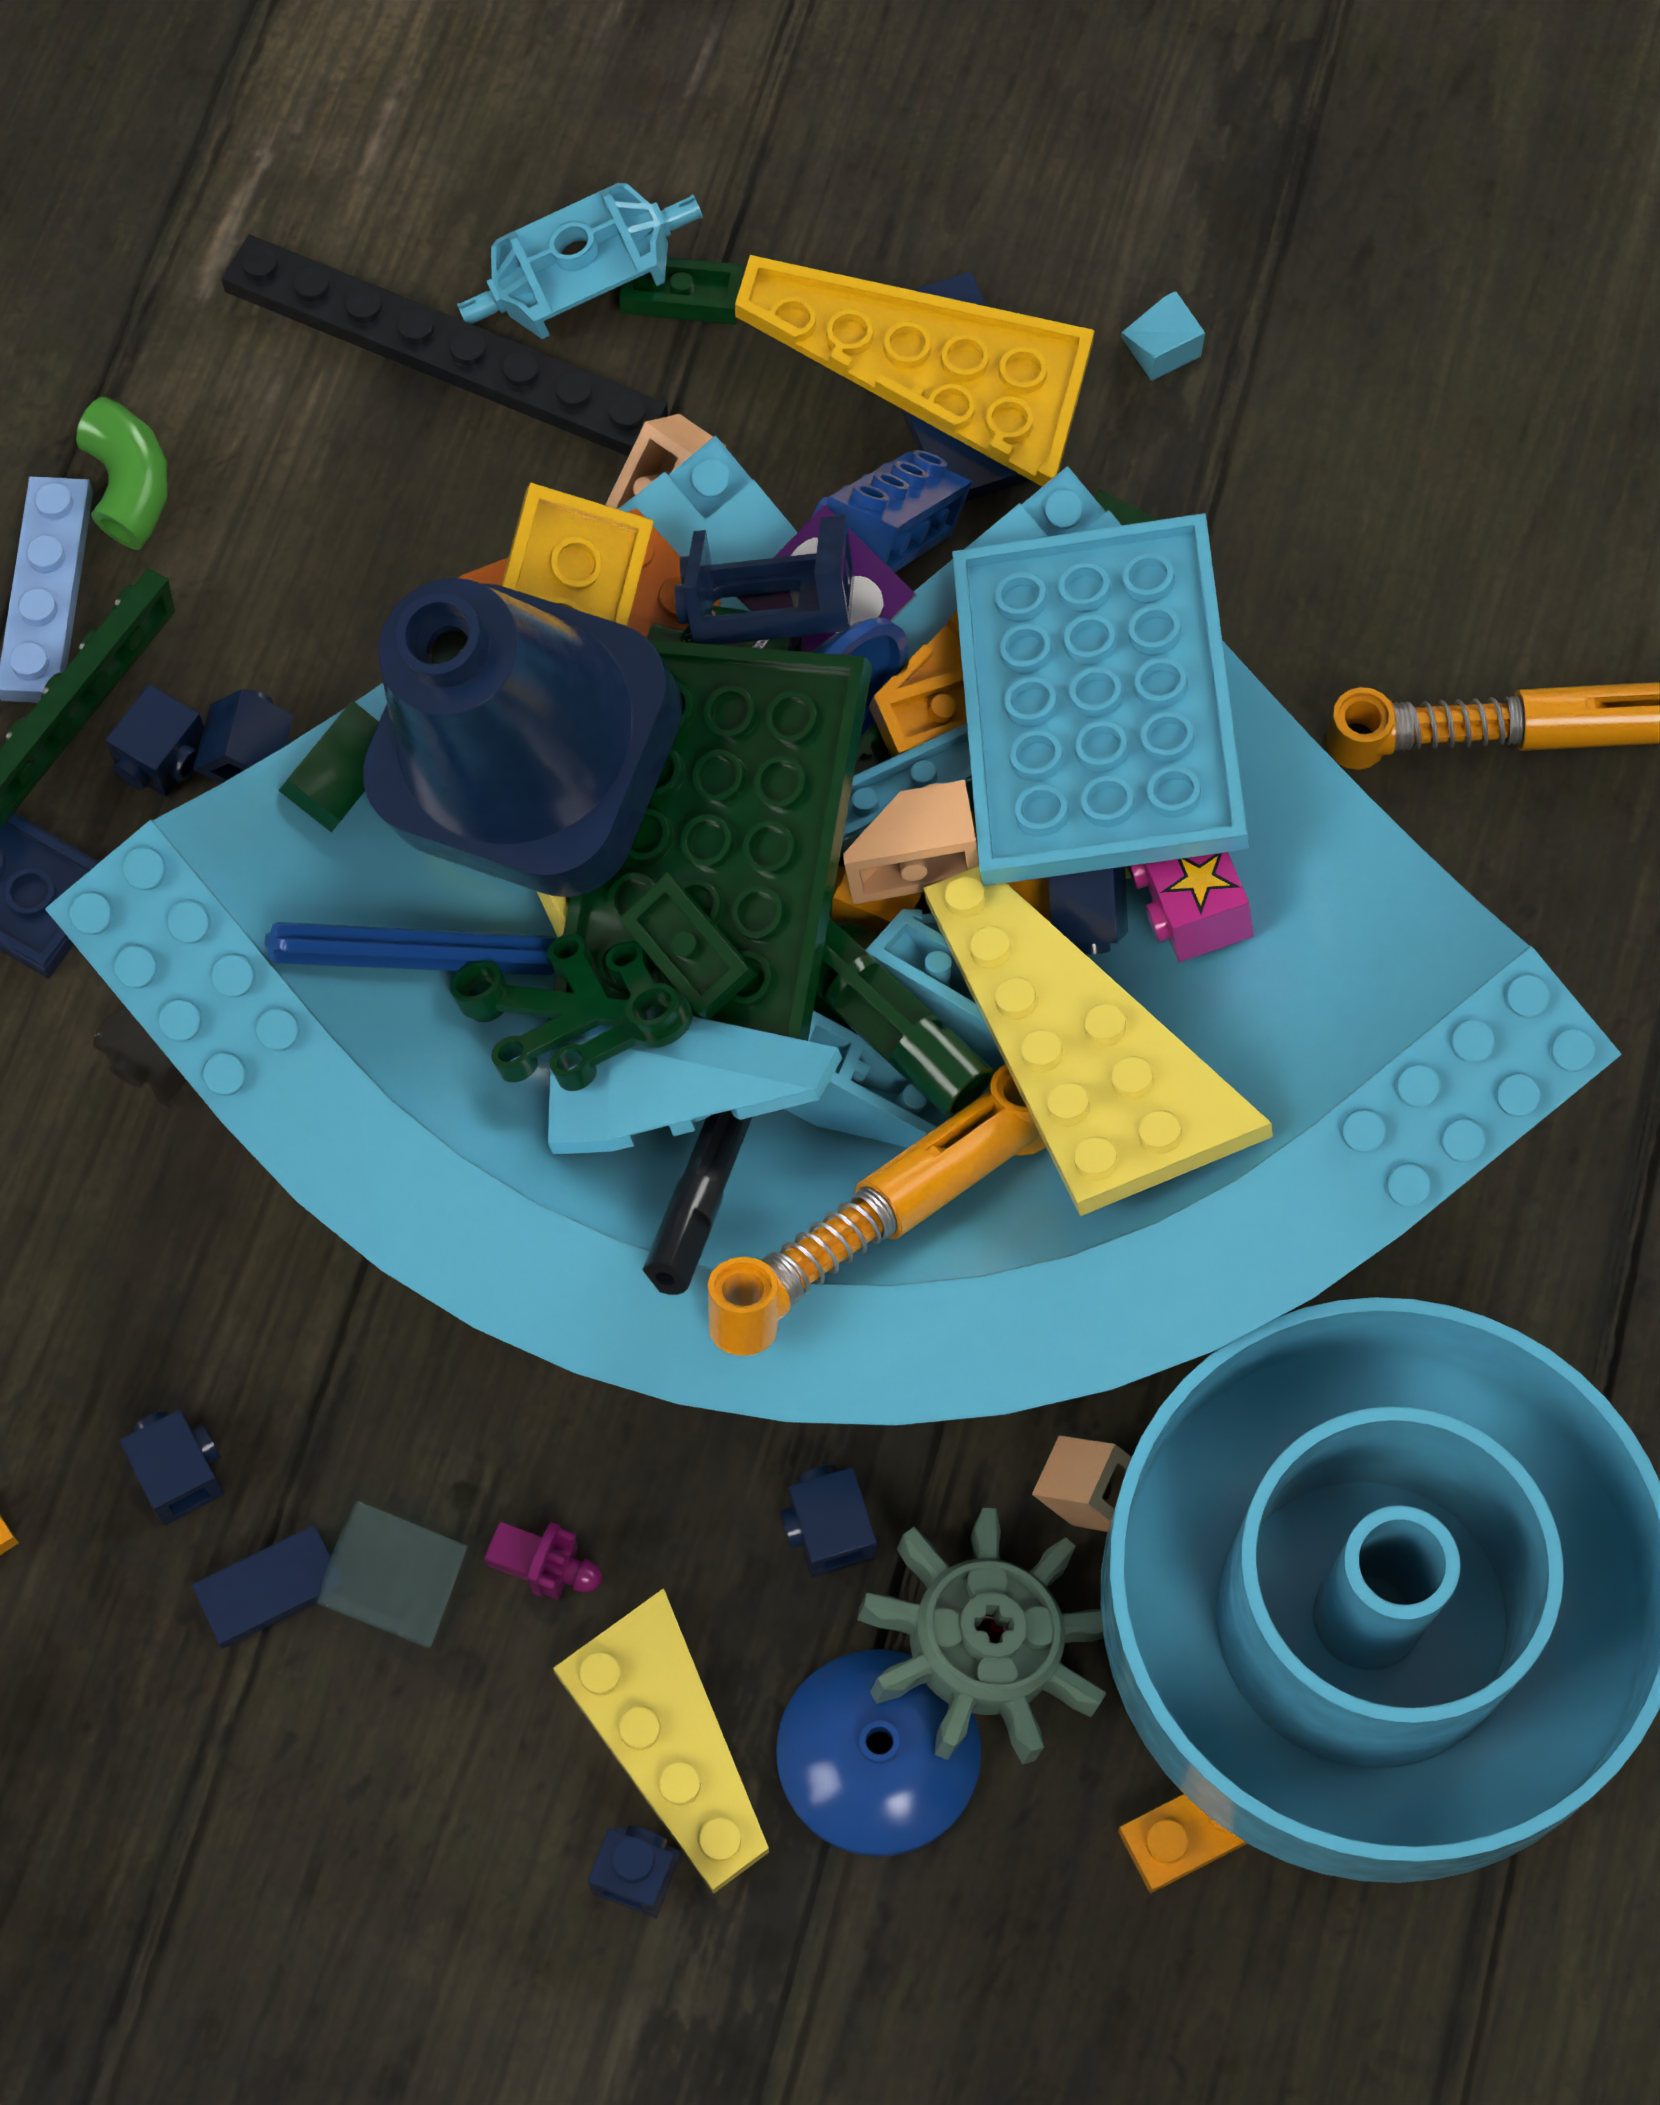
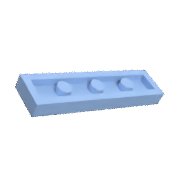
M29 476L0 661L1 701L38 703L49 679L56 673H63L67 668L93 497V489L89 479Z

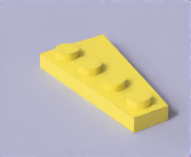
M663 1588L553 1669L558 1679L714 1894L768 1854L769 1847Z

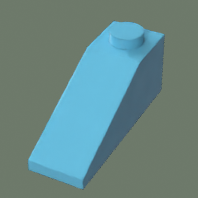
M813 1011L808 1041L838 1047L842 1060L819 1101L786 1108V1111L817 1127L903 1147L911 1146L949 1119L858 1034Z

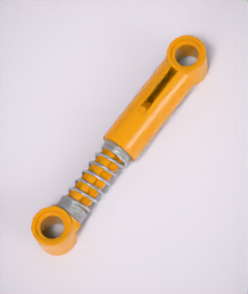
M1660 682L1517 689L1514 697H1506L1502 703H1498L1495 698L1491 697L1485 704H1481L1478 699L1474 698L1469 705H1465L1460 699H1457L1452 706H1448L1445 701L1440 700L1433 707L1427 701H1423L1419 707L1415 708L1408 701L1405 704L1403 702L1400 704L1396 702L1394 704L1383 693L1375 689L1359 687L1345 692L1334 705L1326 733L1325 745L1329 755L1336 763L1348 769L1361 770L1372 767L1380 761L1383 755H1392L1396 749L1398 751L1401 749L1403 751L1405 749L1410 750L1413 744L1419 750L1421 744L1432 743V747L1436 749L1438 743L1448 742L1449 746L1453 748L1455 742L1465 741L1466 746L1469 748L1471 741L1482 740V744L1486 746L1488 740H1498L1501 745L1504 743L1508 745L1511 743L1513 745L1516 744L1520 751L1660 744ZM1353 723L1362 724L1373 733L1359 734L1351 730L1348 725Z
M1001 1066L993 1074L988 1092L858 1182L855 1194L852 1195L850 1202H842L838 1205L836 1212L826 1213L822 1222H814L810 1225L808 1232L796 1234L794 1242L782 1244L780 1253L772 1252L762 1260L745 1256L730 1258L720 1263L711 1272L707 1283L708 1328L710 1338L715 1345L729 1354L739 1356L755 1355L767 1349L776 1339L779 1319L790 1312L791 1306L801 1300L803 1294L807 1295L810 1293V1284L812 1282L823 1284L826 1272L837 1274L840 1262L851 1264L854 1252L860 1254L867 1252L868 1242L879 1244L881 1240L886 1238L893 1240L900 1238L1014 1155H1032L1045 1149L1046 1146L1007 1066Z

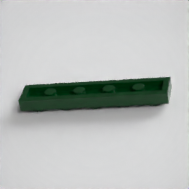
M147 568L134 585H127L118 595L112 613L98 629H91L84 636L76 657L63 673H56L49 679L43 689L41 700L26 718H19L10 727L4 745L0 749V829L173 616L175 608L168 578Z

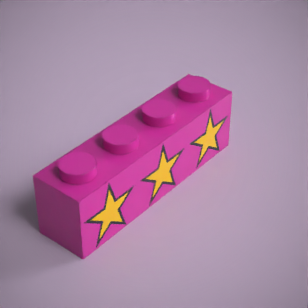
M1228 852L1127 866L1135 888L1138 890L1146 886L1148 887L1153 902L1146 904L1145 907L1151 928L1158 943L1169 939L1178 963L1254 937L1250 904Z

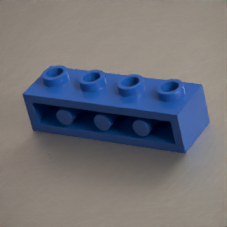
M916 450L913 453L907 452L890 463H884L872 473L864 474L856 482L844 485L840 491L832 494L829 498L823 497L812 517L824 505L836 516L846 515L848 528L895 573L952 536L973 481L947 470V462L937 455L921 450Z

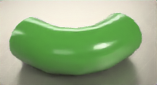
M100 397L93 401L84 412L76 434L78 448L103 463L108 473V486L101 501L91 513L92 519L115 541L133 550H140L153 534L167 504L168 463L153 430L122 404L108 397Z

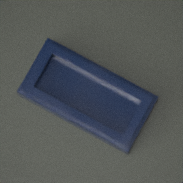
M315 1525L192 1584L218 1644L222 1649L345 1589Z

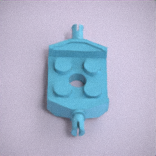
M616 183L496 239L491 246L492 279L487 280L490 290L462 303H457V306L464 321L470 324L497 313V311H500L501 314L507 311L510 318L541 339L550 336L544 323L547 319L649 272L656 286L664 283L668 251L666 237L671 235L670 231H674L699 218L702 219V212L693 194L660 211L657 202L650 204L628 184ZM573 242H587L586 246L578 253L572 255L562 254L563 250Z

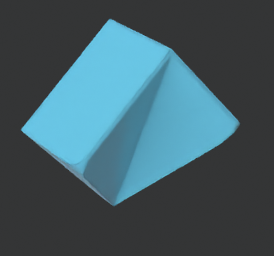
M1176 291L1163 297L1121 332L1122 340L1151 381L1201 357L1205 337L1204 330Z

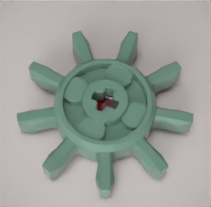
M982 1508L974 1524L971 1534L973 1559L958 1563L952 1567L941 1558L933 1545L915 1527L904 1533L897 1551L905 1564L927 1588L921 1602L913 1603L887 1595L866 1593L859 1607L857 1620L878 1628L910 1634V1647L913 1658L890 1666L877 1677L870 1691L876 1704L899 1698L909 1690L926 1683L937 1696L949 1703L947 1714L937 1729L936 1756L946 1760L949 1759L967 1734L971 1713L980 1715L1001 1714L1008 1730L1011 1745L1022 1765L1036 1761L1044 1748L1041 1729L1029 1705V1702L1037 1697L1042 1690L1057 1697L1072 1709L1089 1717H1092L1102 1702L1106 1692L1091 1680L1063 1665L1060 1660L1065 1643L1093 1642L1103 1639L1104 1634L1101 1609L1061 1613L1055 1598L1047 1588L1062 1576L1076 1546L1065 1537L1048 1548L1039 1563L1030 1571L1013 1563L1000 1560L999 1542L1001 1529L996 1508ZM989 1640L993 1642L998 1641V1643H990Z

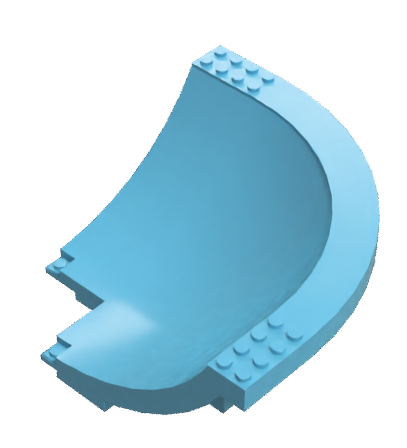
M716 435L669 475L663 472L619 508V510L625 512L637 508L645 518L654 520V528L680 557L689 556L693 531L706 530L712 565L774 558L798 533ZM1067 466L1022 505L1020 503L965 549L1122 525L1109 510L1105 512ZM953 559L914 591L917 596L892 621L902 628L906 634L908 642L907 662L924 644L927 645L947 624L949 618L957 611ZM736 597L719 599L722 602L720 607L750 611ZM1223 641L1250 848L1228 852L1250 904L1254 937L1178 963L1169 939L1158 943L1151 928L1145 907L1146 904L1153 902L1148 887L1137 890L1132 879H1126L1128 933L1118 943H1110V952L1086 956L1272 1123L1273 1137L1083 1216L1079 1215L1046 1147L1032 1155H1014L900 1238L895 1240L886 1238L881 1240L879 1244L868 1242L865 1254L854 1252L851 1264L840 1262L837 1274L826 1272L823 1284L812 1282L810 1284V1293L807 1295L803 1294L802 1299L791 1306L790 1312L779 1319V1329L775 1341L767 1349L755 1355L739 1356L729 1354L718 1348L710 1338L707 1283L711 1272L720 1263L730 1258L746 1256L762 1260L772 1252L780 1253L782 1244L794 1242L796 1234L808 1232L812 1223L822 1222L826 1213L836 1212L838 1205L842 1202H850L852 1195L855 1194L858 1182L908 1147L817 1127L785 1109L752 1117L723 1191L722 1203L688 1289L679 1295L660 1293L642 1269L676 1184L684 1174L705 1119L696 1122L695 1131L673 1136L669 1126L633 1134L635 1137L633 1147L613 1152L552 1154L548 1145L551 1050L537 1057L538 1065L535 1072L520 1082H507L503 1080L491 1059L492 1050L498 1042L509 1036H521L547 1023L548 1018L504 1012L499 1018L490 1022H478L466 1017L460 1011L450 991L451 980L457 971L278 964L269 959L268 947L264 946L265 935L270 933L272 925L276 922L542 935L558 938L535 890L415 849L405 842L377 814L371 806L366 792L361 795L331 833L278 791L344 709L285 747L217 787L154 820H149L45 908L227 1129L301 1206L381 1271L473 1328L573 1373L679 1405L783 1422L906 1425L1006 1415L1112 1390L1216 1351L1313 1299L1400 1237L1622 1055L1535 949L1529 946L1476 900L1381 809L1307 733ZM383 683L355 701V703L378 721H380L387 704ZM973 794L968 796L970 810L974 811ZM556 972L552 975L502 973L508 985L553 990ZM990 1085L988 1086V1088L985 1090V1092H984L983 1094H985L986 1092H988V1091L990 1090Z

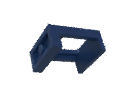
M846 515L820 517L817 553L713 565L706 530L693 531L689 556L680 557L682 584L675 585V607L679 624H690L693 643L722 645L836 633L850 629L855 571ZM799 591L798 607L712 616L713 604L722 598Z

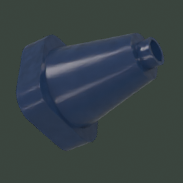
M447 578L429 582L407 594L389 614L379 639L378 659L387 704L368 747L363 765V783L371 806L405 842L415 849L514 884L558 897L586 894L604 885L619 871L630 852L681 723L682 697L678 684L655 647L641 633L625 625L495 584H480L468 579Z

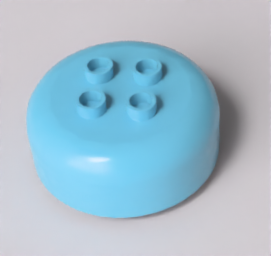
M1373 1297L1328 1302L1304 1307L1279 1316L1221 1347L1189 1373L1156 1412L1141 1436L1126 1469L1106 1536L1101 1568L1100 1600L1104 1643L1113 1679L1126 1712L1154 1759L1192 1803L1232 1834L1251 1846L1287 1863L1321 1874L1352 1880L1401 1883L1436 1880L1463 1874L1506 1859L1543 1838L1590 1800L1622 1768L1641 1743L1659 1711L1660 1481L1651 1461L1630 1427L1610 1402L1580 1372L1550 1349L1523 1333L1483 1315L1449 1305L1415 1299Z

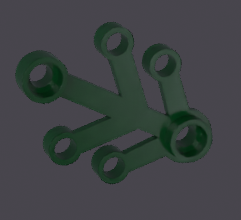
M565 934L558 937L550 944L547 950V956L556 974L560 978L568 980L574 993L508 985L499 967L495 963L485 960L465 965L456 972L450 983L451 994L463 1015L475 1021L490 1022L499 1018L504 1012L552 1018L549 1022L521 1036H509L495 1045L491 1053V1059L501 1078L507 1082H520L530 1077L537 1068V1057L599 1025L611 1026V1029L582 1045L569 1044L558 1049L553 1054L550 1060V1068L560 1087L567 1091H577L587 1087L596 1077V1065L635 1045L652 1049L672 1044L686 1033L693 1019L692 1008L682 993L675 991L670 985L654 983L650 976L651 964L644 949L635 941L618 943L608 951L605 958L606 966L614 982L619 986L628 988L631 994L628 1000L607 998L591 968L593 963L592 954L584 938L578 934ZM575 1065H578V1066L575 1067L574 1069L568 1070V1069H570L571 1067H573V1066H575Z

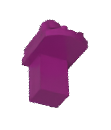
M499 1522L484 1557L488 1567L529 1582L532 1594L541 1598L543 1595L559 1600L565 1584L573 1586V1590L578 1592H591L597 1589L602 1581L601 1570L595 1563L587 1559L583 1561L576 1559L579 1552L576 1533L562 1529L560 1525L550 1522L543 1537Z

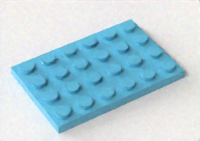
M1206 513L952 551L979 870L983 886L1250 849Z

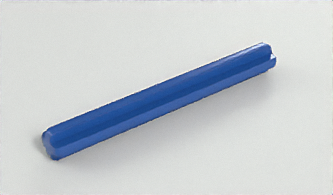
M276 922L272 925L270 933L265 935L264 946L268 947L269 959L278 964L458 971L469 963L485 960L495 963L502 973L552 975L555 973L547 956L550 944L556 939L553 936Z

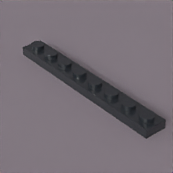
M250 234L221 279L224 291L228 294L628 457L644 423L668 416L667 403Z

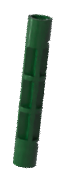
M829 917L816 995L947 1118H951L982 1096L991 1083L994 1069L951 1029H942V1021Z

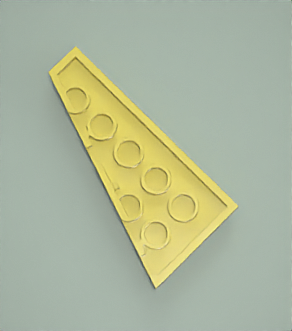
M976 866L923 888L926 903L1080 1216L1273 1137L1272 1123L1007 883L983 886L979 866Z

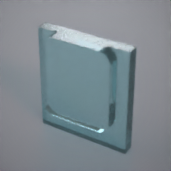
M357 1501L354 1503L348 1522L340 1533L324 1575L322 1590L316 1604L429 1648L433 1643L468 1546Z

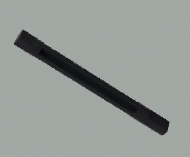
M729 1110L713 1114L705 1119L684 1174L676 1184L642 1269L660 1293L679 1295L688 1289L722 1203L723 1191L752 1117L739 1120Z

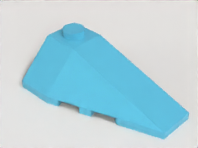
M693 1016L689 1029L672 1044L652 1049L635 1045L596 1065V1077L583 1089L577 1091L564 1090L558 1084L550 1068L548 1145L552 1154L613 1152L633 1147L635 1144L633 1134L669 1126L673 1136L695 1131L696 1122L713 1114L731 1110L734 1117L742 1120L819 1101L842 1057L838 1047ZM599 1025L551 1049V1058L563 1046L569 1044L582 1045L612 1027ZM575 1065V1066L571 1067V1068L568 1069V1070L574 1069V1068L577 1067L578 1065Z

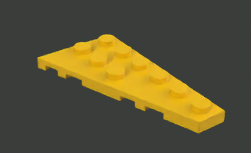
M753 255L749 257L735 302V316L1038 485L1043 487L1059 473L1091 353L1095 330Z

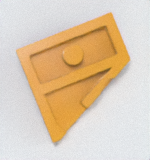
M957 611L949 618L947 624L927 645L924 644L908 660L904 669L897 676H893L873 696L870 702L869 709L891 758L967 723Z

